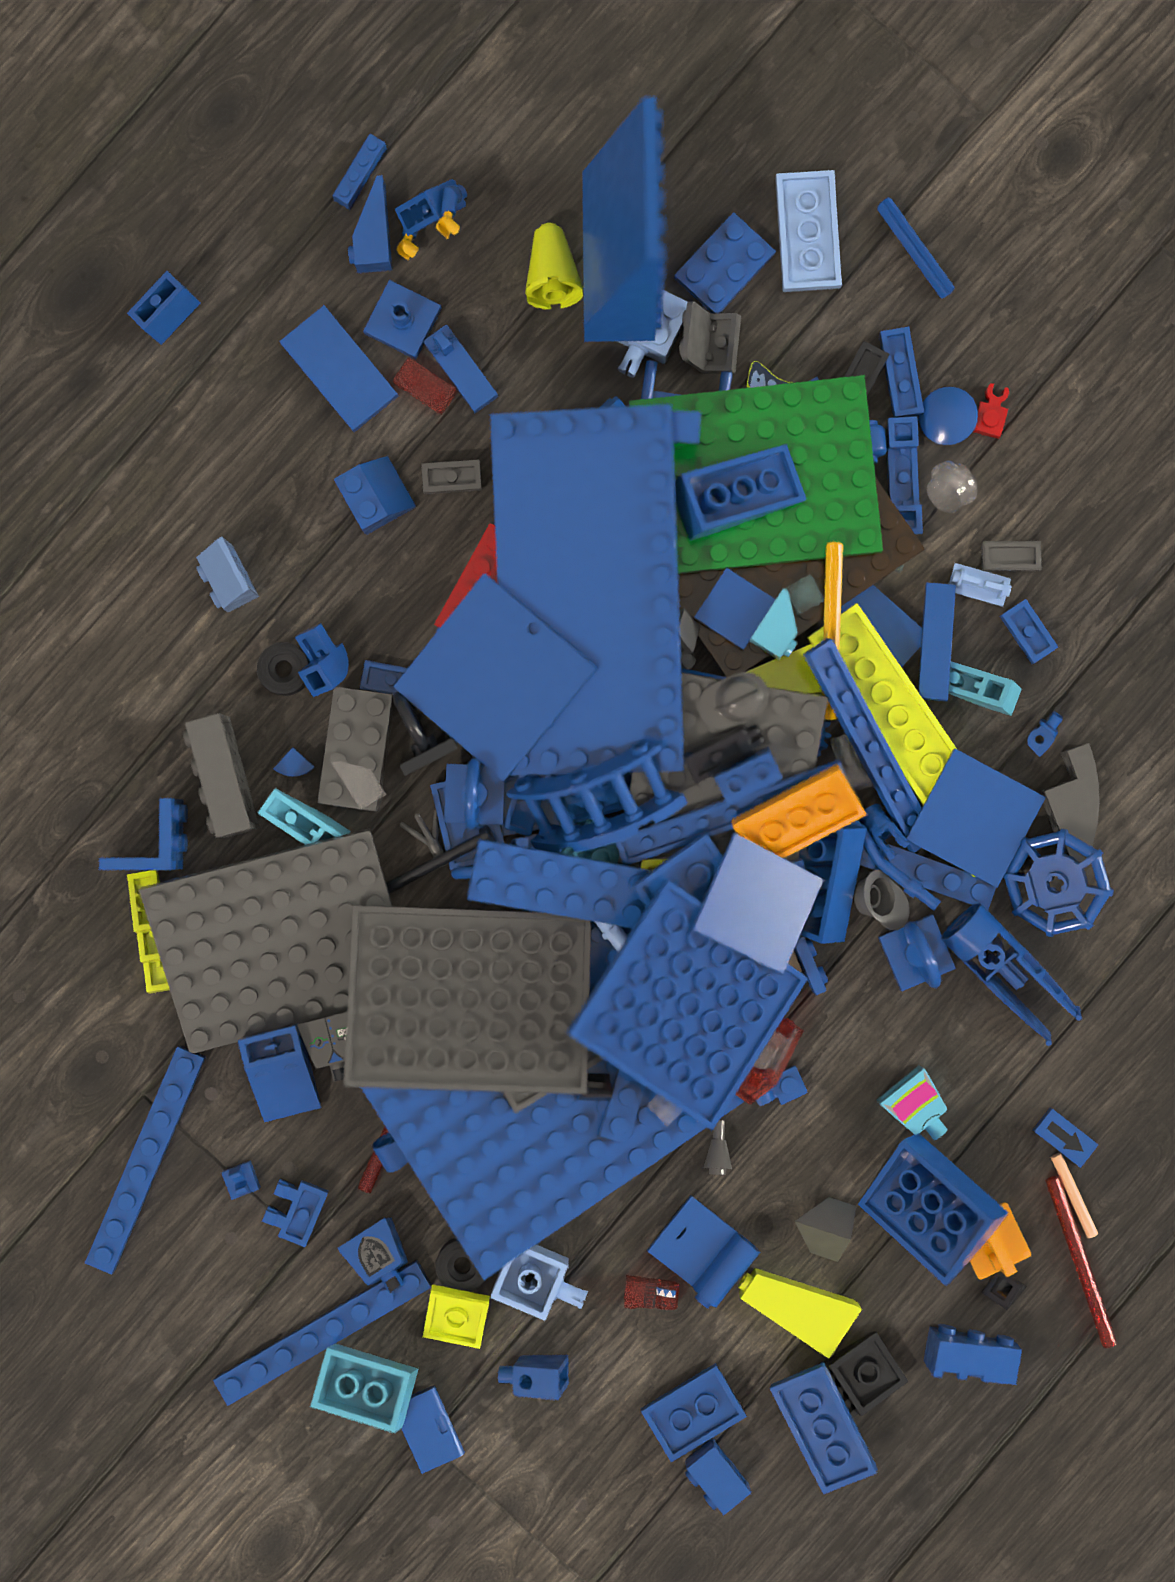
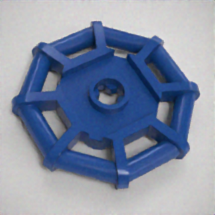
M1061 829L1059 832L1033 838L1024 837L1020 841L1021 845L1003 876L1013 907L1012 914L1039 928L1048 937L1083 928L1089 930L1094 927L1093 922L1109 896H1113V888H1110L1102 859L1104 853L1101 849L1096 850L1068 833L1067 829ZM1058 844L1057 852L1041 856L1036 850L1037 848ZM1067 845L1087 858L1081 863L1078 862L1074 857L1065 854V846ZM1029 855L1034 861L1032 867L1027 874H1021L1019 870ZM1090 863L1092 864L1097 886L1088 884L1084 868ZM1053 876H1058L1059 879L1063 880L1064 885L1061 886V891H1057L1055 887H1050L1049 882L1053 880ZM1018 881L1025 883L1029 900L1024 903ZM1086 893L1096 894L1086 912H1083L1079 905ZM1033 904L1036 907L1043 908L1044 912L1048 913V920L1031 911L1028 907ZM1072 911L1077 917L1056 922V914Z

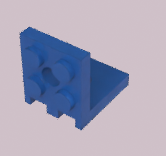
M159 798V857L99 858V870L183 869V852H186L188 847L187 834H183V822H187L188 808L187 805H183V799Z

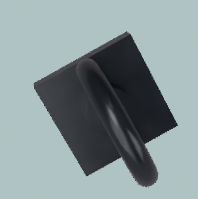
M398 691L394 693L393 700L415 742L410 746L414 754L402 759L399 765L405 776L458 749L457 741L450 735L439 741L436 740L434 734L427 736L408 699Z

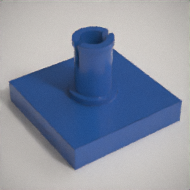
M389 280L363 332L365 335L411 358L417 359L424 345L423 341L427 339L442 307Z

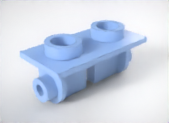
M957 563L954 564L949 584L956 585L955 594L1001 607L1004 606L1006 596H1009L1012 588L1009 585L1010 578Z

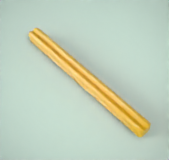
M829 542L826 545L823 640L831 638L839 651L843 545L840 542ZM827 700L824 720H835L837 716Z

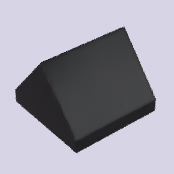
M587 1073V1094H579V1100L609 1101L613 1095L610 1074Z

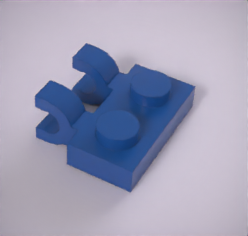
M279 1179L274 1195L291 1200L292 1204L287 1215L276 1208L268 1206L262 1222L281 1228L278 1237L306 1247L329 1191L301 1180L297 1188L293 1184Z

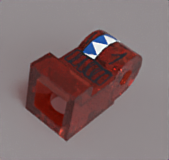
M626 1275L624 1308L636 1309V1307L675 1310L678 1308L680 1284L669 1280Z

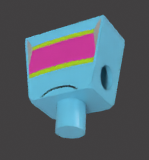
M920 1065L876 1099L881 1106L914 1135L919 1134L925 1129L933 1140H937L947 1132V1128L939 1119L947 1111V1107L927 1071Z

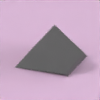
M828 1196L824 1201L795 1221L810 1253L836 1262L839 1261L851 1241L856 1205Z

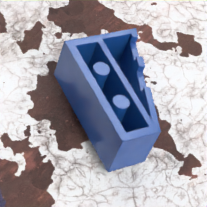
M939 1324L938 1328L929 1327L924 1363L933 1377H942L943 1372H951L957 1374V1379L967 1380V1376L981 1378L983 1382L1016 1385L1022 1349L1014 1342V1338L1009 1336L997 1335L996 1338L985 1337V1333L969 1329L967 1333L956 1331V1328L953 1326Z

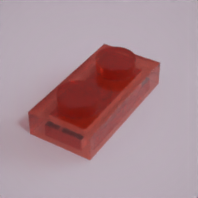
M409 357L393 379V384L440 415L443 414L457 393L455 387Z

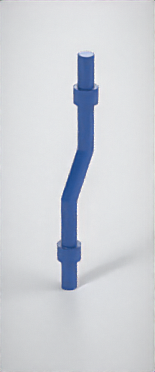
M858 820L852 822L853 824L865 827ZM866 830L863 846L875 866L905 888L904 892L912 898H918L934 911L941 901L923 888L924 884L915 877L911 879L887 861L868 830Z

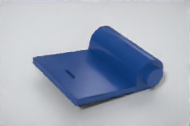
M690 1195L647 1249L651 1255L689 1283L697 1293L695 1296L696 1300L706 1308H709L711 1305L717 1308L761 1253L748 1239L692 1195Z

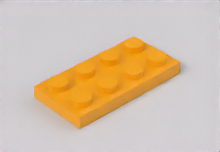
M836 764L735 817L731 822L739 836L785 858L865 816L866 813L839 765Z

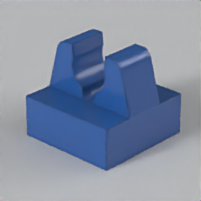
M251 1160L221 1172L231 1200L261 1188Z

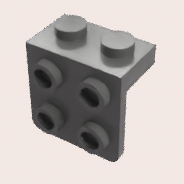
M688 302L682 316L684 335L679 345L682 359L703 374H721L723 371L735 374L741 316L738 313L710 314L696 302Z

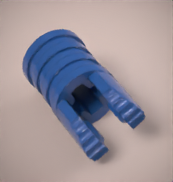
M873 804L865 809L866 815L858 819L867 828L870 835L873 836V840L889 860L896 856L894 850L885 841L891 835L904 848L910 844L882 810L880 804Z

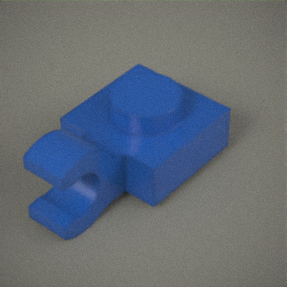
M793 1065L769 1076L768 1079L771 1086L753 1093L760 1106L773 1101L775 1098H778L779 1103L783 1105L808 1092L796 1066Z

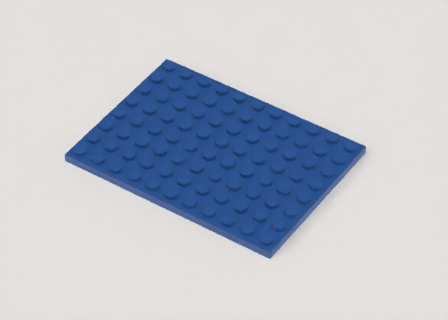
M591 921L589 996L618 953L608 939L604 940L601 936L603 932L594 921ZM621 927L627 936L633 930V928ZM604 1059L587 1069V1073L610 1074L611 1087H613L618 1068ZM743 1081L721 1117L753 1096L745 1081ZM646 1086L629 1144L598 1136L608 1101L579 1100V1094L548 1093L515 1114L502 1092L361 1088L483 1280L707 1128Z

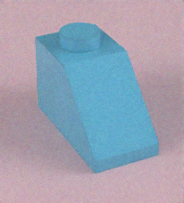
M784 588L750 639L751 643L777 660H780L783 655L789 657L798 642L793 640L797 634L789 592Z

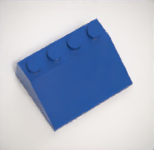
M920 1133L901 1141L858 1203L865 1212L945 1286L956 1277L993 1235L1008 1214L1002 1206Z

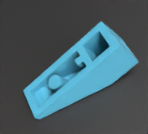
M951 661L948 694L1012 716L1022 688L1013 680Z
M276 788L258 812V814L305 845L351 833V831L329 816Z

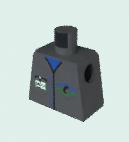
M347 1012L299 1023L297 1025L314 1066L316 1068L330 1066L333 1081L343 1080Z

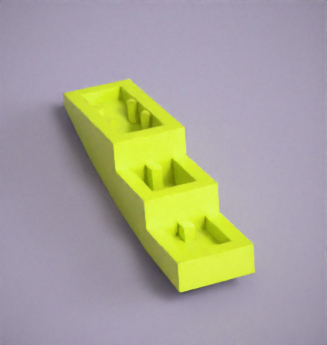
M150 870L127 874L133 929L137 933L140 962L144 966L146 991L149 994L168 991L170 988L139 892L141 887L160 882L158 871Z

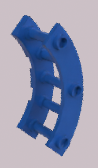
M640 740L632 744L630 749L586 770L579 769L569 775L537 778L527 776L517 780L514 787L507 791L506 794L509 798L526 801L540 829L539 834L530 840L534 849L561 853V848L572 847L574 852L606 846L640 833L638 827L653 819L655 824L687 805L688 802L683 793L665 789L651 759L652 756L663 749L661 744ZM641 764L655 795L649 801L636 806L621 774ZM611 780L626 812L608 819L604 817L591 791V787ZM579 792L594 823L574 825L560 796ZM538 800H549L561 825H550Z

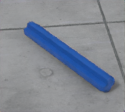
M891 198L883 200L877 207L879 213L939 297L943 299L954 291L951 281Z

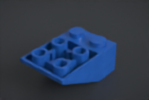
M299 1023L246 1036L238 1040L244 1068L264 1123L321 1108L308 1051L297 1027Z

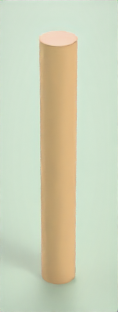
M1062 1153L1051 1156V1160L1087 1238L1098 1235Z

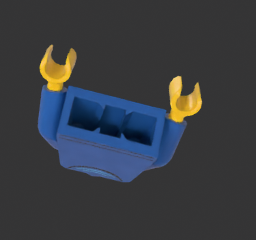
M451 179L424 191L395 208L403 226L402 235L405 236L397 246V252L402 257L409 260L410 257L413 258L416 255L418 246L411 242L412 239L417 237L418 231L436 222L437 230L446 239L449 238L451 232L454 235L458 233L460 226L452 218L455 217L457 211L466 207L467 192L462 185H457L456 181Z

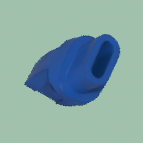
M1055 711L1051 713L1047 720L1041 718L1039 721L1040 725L1032 729L1028 735V746L1039 757L1054 742L1058 734L1056 728L1063 720V717ZM1038 735L1043 736V738H1044L1043 741H1042V742L1036 741V740H1035L1036 736H1038Z

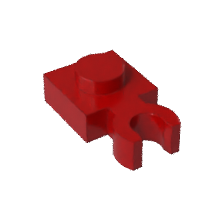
M991 383L985 390V398L988 402L980 401L978 403V419L973 432L999 439L1002 435L1008 413L1007 408L1000 406L1007 399L1009 388L1005 387L1002 395L996 397L993 394L994 384Z

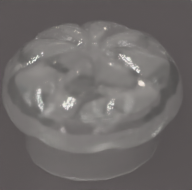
M951 460L940 462L934 466L931 472V480L927 485V493L931 502L938 509L947 513H956L963 505L972 503L976 499L979 492L978 481L966 465Z

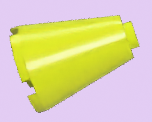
M544 223L534 232L525 289L527 302L541 309H551V304H560L561 308H566L576 304L583 297V284L564 231L554 223Z

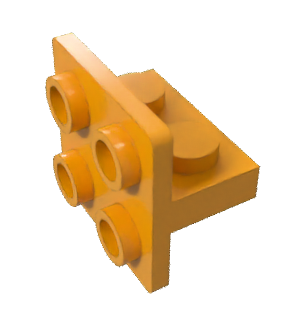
M1006 1202L999 1205L1008 1212L1007 1216L993 1235L970 1260L975 1274L980 1280L999 1271L1008 1277L1017 1272L1014 1264L1031 1256L1028 1245Z

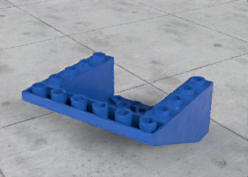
M643 97L583 170L584 342L655 341L656 329H661L666 246L665 244H659V236H665V217H659V209H664V190H659L658 188L659 182L664 180V164L660 163V156H663V136H661L662 110H656V97Z

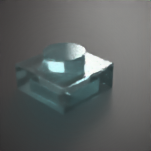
M811 574L784 588L789 592L791 604L797 615L825 601Z

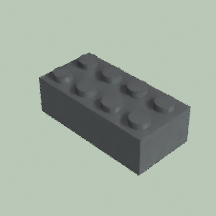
M341 687L334 688L318 796L319 804L380 812L395 706L392 694Z
M218 713L186 722V730L183 731V737L187 748L191 747L194 759H191V767L194 775L200 777L202 787L198 791L202 804H207L210 816L206 817L210 833H215L216 838H228L260 829L230 717Z

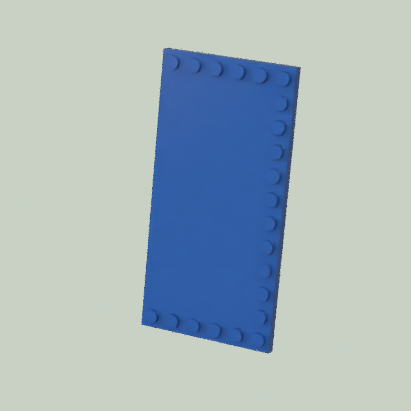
M672 405L490 414L498 584L597 667V670L553 722L554 726L547 729L510 776L571 774L579 769L586 770L630 749L632 744L640 740L661 744L663 749L651 757L658 772L684 771L685 761L682 756L684 754ZM640 764L627 772H644Z

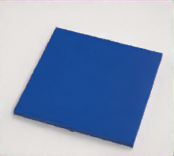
M484 573L445 623L436 629L434 637L394 685V688L504 782L547 729L554 726L553 722L597 670V667Z

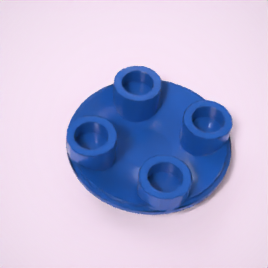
M943 387L933 391L923 401L924 413L919 415L920 427L926 437L935 444L954 445L960 443L975 430L978 419L977 406L973 398L964 390L956 387Z

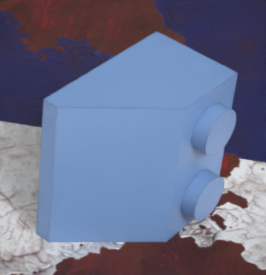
M223 537L217 539L196 557L200 564L196 569L204 583L209 581L213 589L210 592V596L217 608L222 607L223 610L230 612L259 597L233 545Z

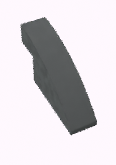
M1086 743L1060 752L1071 780L1039 791V794L1046 797L1043 805L1053 832L1067 829L1068 833L1092 847L1099 816V781L1090 744ZM1067 845L1065 846V854L1074 857L1078 862L1081 863L1087 858Z

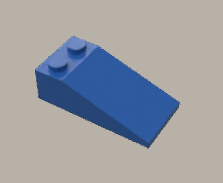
M787 444L684 473L675 480V501L689 540L720 532L807 500Z

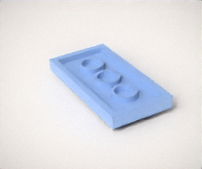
M834 170L776 174L783 292L841 288L842 279Z

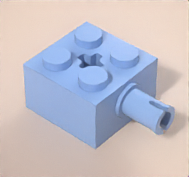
M663 292L661 329H656L655 341H617L629 347L621 365L618 367L620 372L625 374L629 364H631L627 376L635 377L644 355L665 364L683 328L682 316L686 310L687 301L669 292Z
M534 1245L500 1269L490 1298L545 1321L554 1300L556 1301L558 1298L581 1309L588 1291L564 1282L563 1277L568 1268L569 1258L539 1245ZM533 1273L535 1274V1279H532L530 1283L526 1282L525 1275Z

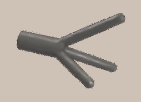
M436 809L433 812L432 835L418 813L415 814V819L425 836L406 823L400 822L399 826L428 846L433 857L444 852L438 842L439 820Z

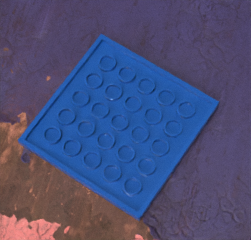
M665 879L566 1034L707 1128L713 1130L808 978L789 964H787L784 974H779L692 930L702 903L671 881Z

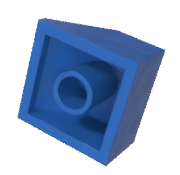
M388 456L359 464L334 478L336 485L365 535L416 508Z

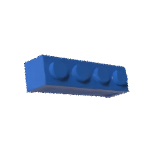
M372 134L368 135L332 195L335 202L349 210L352 208L353 203L386 151L385 142Z

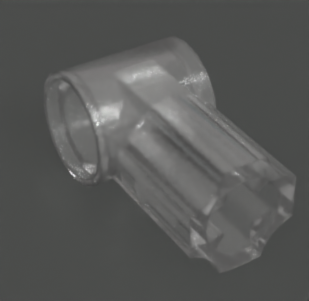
M847 735L830 739L835 760L840 759L847 781L853 791L872 787L871 780Z

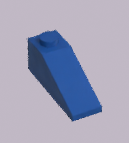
M383 175L376 176L352 235L353 246H348L350 264H355L358 273L392 270L386 186Z

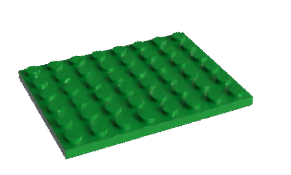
M865 375L629 401V407L671 404L672 411L701 412L699 443H673L675 480L684 473L787 444L807 499L796 505L694 540H689L676 504L678 574L826 559V545L829 542L842 543V557L883 552Z

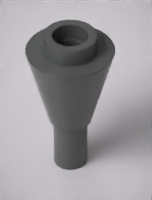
M719 1120L713 1128V1139H711L703 1167L709 1168V1174L726 1175V1170L732 1169L725 1140V1121Z

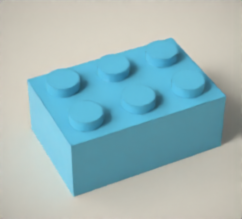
M334 1344L326 1349L311 1407L395 1433L403 1428L418 1368Z

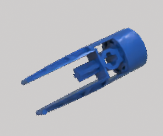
M980 902L961 913L943 933L941 940L1007 1007L1045 1038L1047 1046L1052 1044L1050 1031L995 975L996 972H999L1015 990L1022 988L1029 978L1011 959L1016 957V960L1078 1021L1082 1019L1080 1006H1075L1041 964ZM998 933L1011 945L1006 952L1004 943L996 937ZM986 950H989L991 952L997 950V955L994 956L993 954H989L987 956ZM976 955L979 958L980 964L986 968L985 972L972 960Z

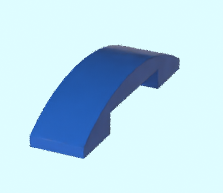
M888 418V496L914 534H923L922 504H919L917 447L919 446L918 418Z

